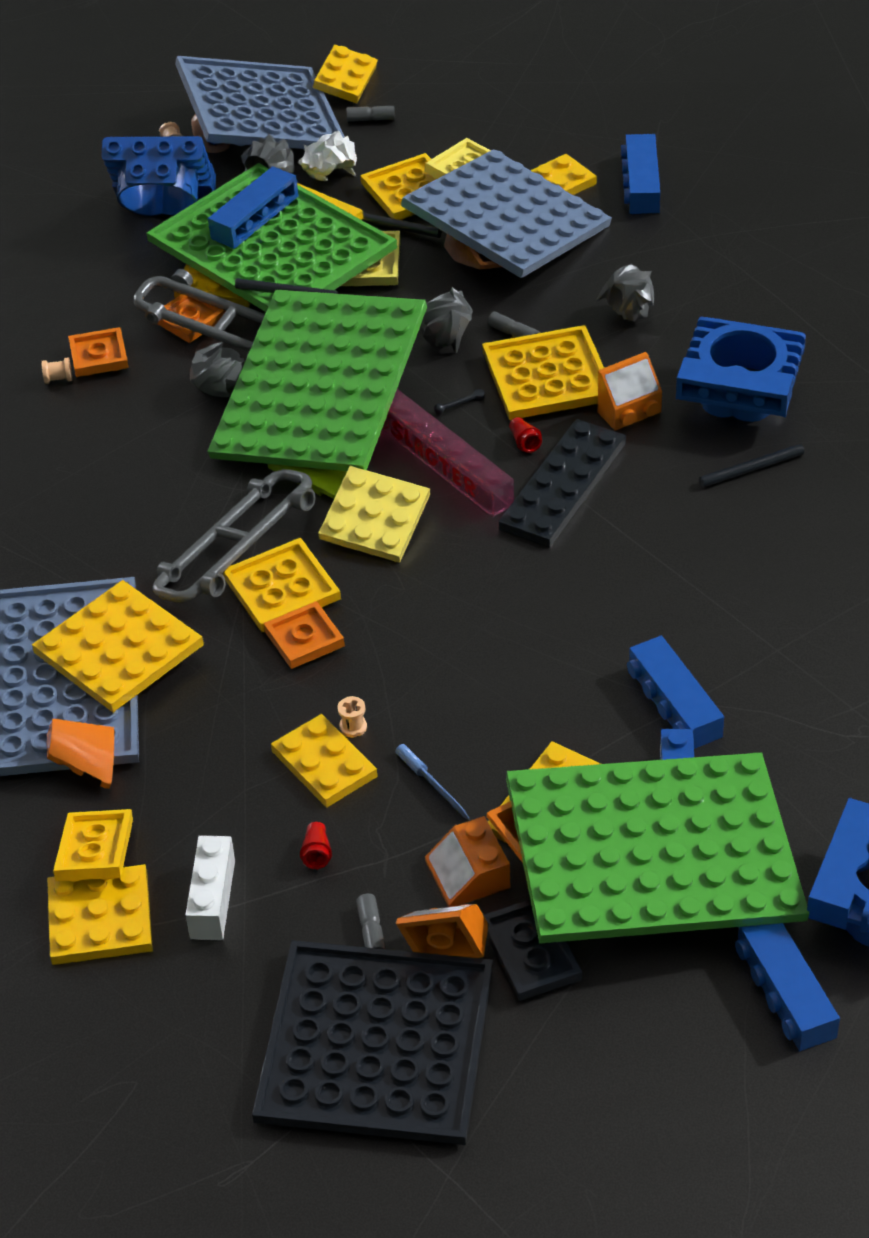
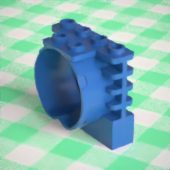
M199 136L105 137L102 141L101 156L113 181L112 187L117 196V201L122 207L133 213L144 216H157L161 214L174 216L197 202V199H201L216 190V174L208 158L203 139Z
M699 317L693 338L690 341V348L687 350L686 357L683 358L677 376L676 399L701 403L706 412L717 417L734 416L739 420L747 422L759 421L769 415L786 417L792 397V389L805 349L806 335L798 331ZM745 368H751L759 371H749Z
M848 798L808 897L807 911H809V919L844 929L855 940L869 947V890L857 877V873L869 869V803Z

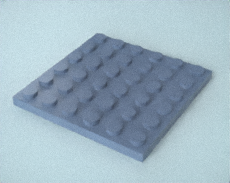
M177 56L175 65L207 142L244 146L251 145L252 141L259 142L260 137L264 139L270 134L276 142L285 139L289 149H304V145L309 146L317 142L321 136L332 134L335 131H340L342 137H345L324 92L313 88L316 76L312 67Z
M494 149L407 194L402 198L401 206L520 278L609 227L612 218L603 213L599 208L587 204L580 197L568 193L561 186L544 179L542 175L525 168L523 164L513 161L501 151Z

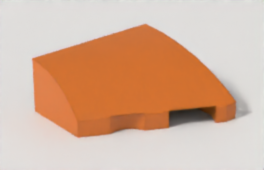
M52 718L47 732V759L58 765L69 767L72 772L80 776L86 772L101 780V787L110 789L114 761V727Z

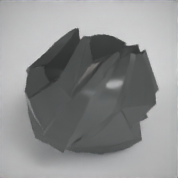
M270 134L264 139L260 137L259 142L252 141L251 147L243 151V155L240 156L246 168L245 171L258 163L269 169L274 166L291 174L295 170L294 155L292 150L289 149L286 140L282 139L276 142Z
M631 264L621 267L612 274L596 300L599 301L606 298L609 307L613 306V310L618 315H622L624 320L628 319V322H635L637 319L646 318L649 306H654V289L650 278L652 271H640Z
M452 287L450 292L428 302L419 328L427 342L437 347L442 346L443 348L451 345L454 353L458 352L461 337L468 323L472 321L471 314L473 310L465 300L463 292L461 290L457 292Z
M223 342L196 351L190 368V381L198 389L211 396L231 397L244 366V358H241L236 350L222 347Z

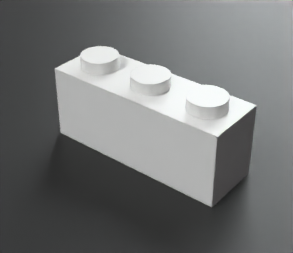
M231 836L198 837L186 909V921L190 939L223 940L235 865Z

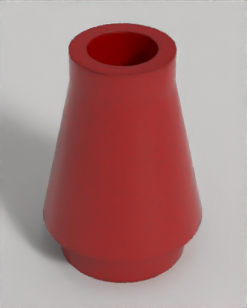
M521 417L512 419L509 428L512 431L518 449L527 453L538 450L542 444L540 430L525 422Z
M312 822L307 826L306 835L300 850L301 860L311 869L324 868L332 858V850L326 834V827L321 822Z

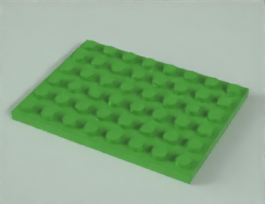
M260 163L147 232L149 242L265 312L274 293L236 289V278L335 290L397 248V240L298 184L299 196L235 249L212 240L208 217L269 169Z
M275 290L207 451L210 459L348 471L349 466L367 470L427 309L426 301L422 299Z
M762 753L507 771L506 782L539 943L808 920L809 911H807V903Z

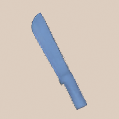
M405 744L399 745L396 748V754L418 776H423L464 818L470 821L462 806L427 772L428 767Z

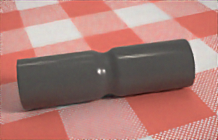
M347 107V122L395 120V107Z
M495 311L488 318V326L503 333L511 334L514 338L539 333L538 330L516 322Z
M370 893L362 894L356 899L362 926L364 945L367 948L386 949L382 927L380 926L376 897Z

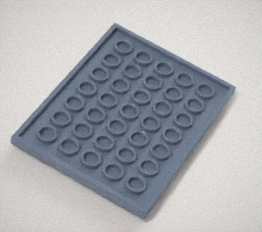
M135 577L0 590V776L70 769L65 765H58L47 759V732L52 718L114 727L113 765L139 762L138 695L115 712H111L37 656L32 648L34 642L121 580H124L136 589Z

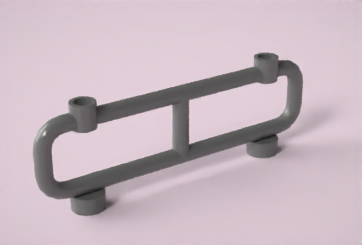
M177 269L171 278L162 276L148 278L133 296L134 305L145 313V318L149 323L157 324L163 319L248 352L252 347V341L230 334L224 330L236 315L258 323H262L265 316L264 313L191 287L193 278L184 269ZM164 287L226 310V312L216 325L212 327L166 310L164 305L159 302L147 303L144 301V298L152 288Z
M283 469L271 473L263 480H250L247 487L248 494L176 561L172 564L161 562L158 565V577L152 587L155 596L175 603L188 602L199 596L202 592L213 597L220 596L226 585L222 573L292 507L302 511H309L313 507L315 493L311 489L312 480L310 476L302 472ZM280 481L300 483L250 532L229 527L260 497L267 498L271 493V487ZM217 537L238 541L231 550L190 588L184 591L165 588L169 582H177L181 577V571Z

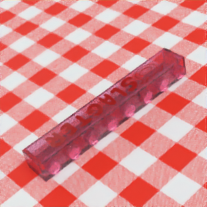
M396 390L382 430L490 516L494 517L509 508L514 502V479L400 390Z

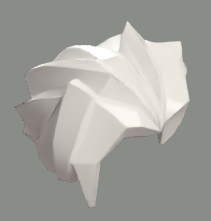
M340 131L323 135L317 142L309 146L304 145L305 154L298 163L311 178L328 181L326 176L336 168H343L353 176H356L352 169L357 161L354 142L349 141L348 136L343 138Z

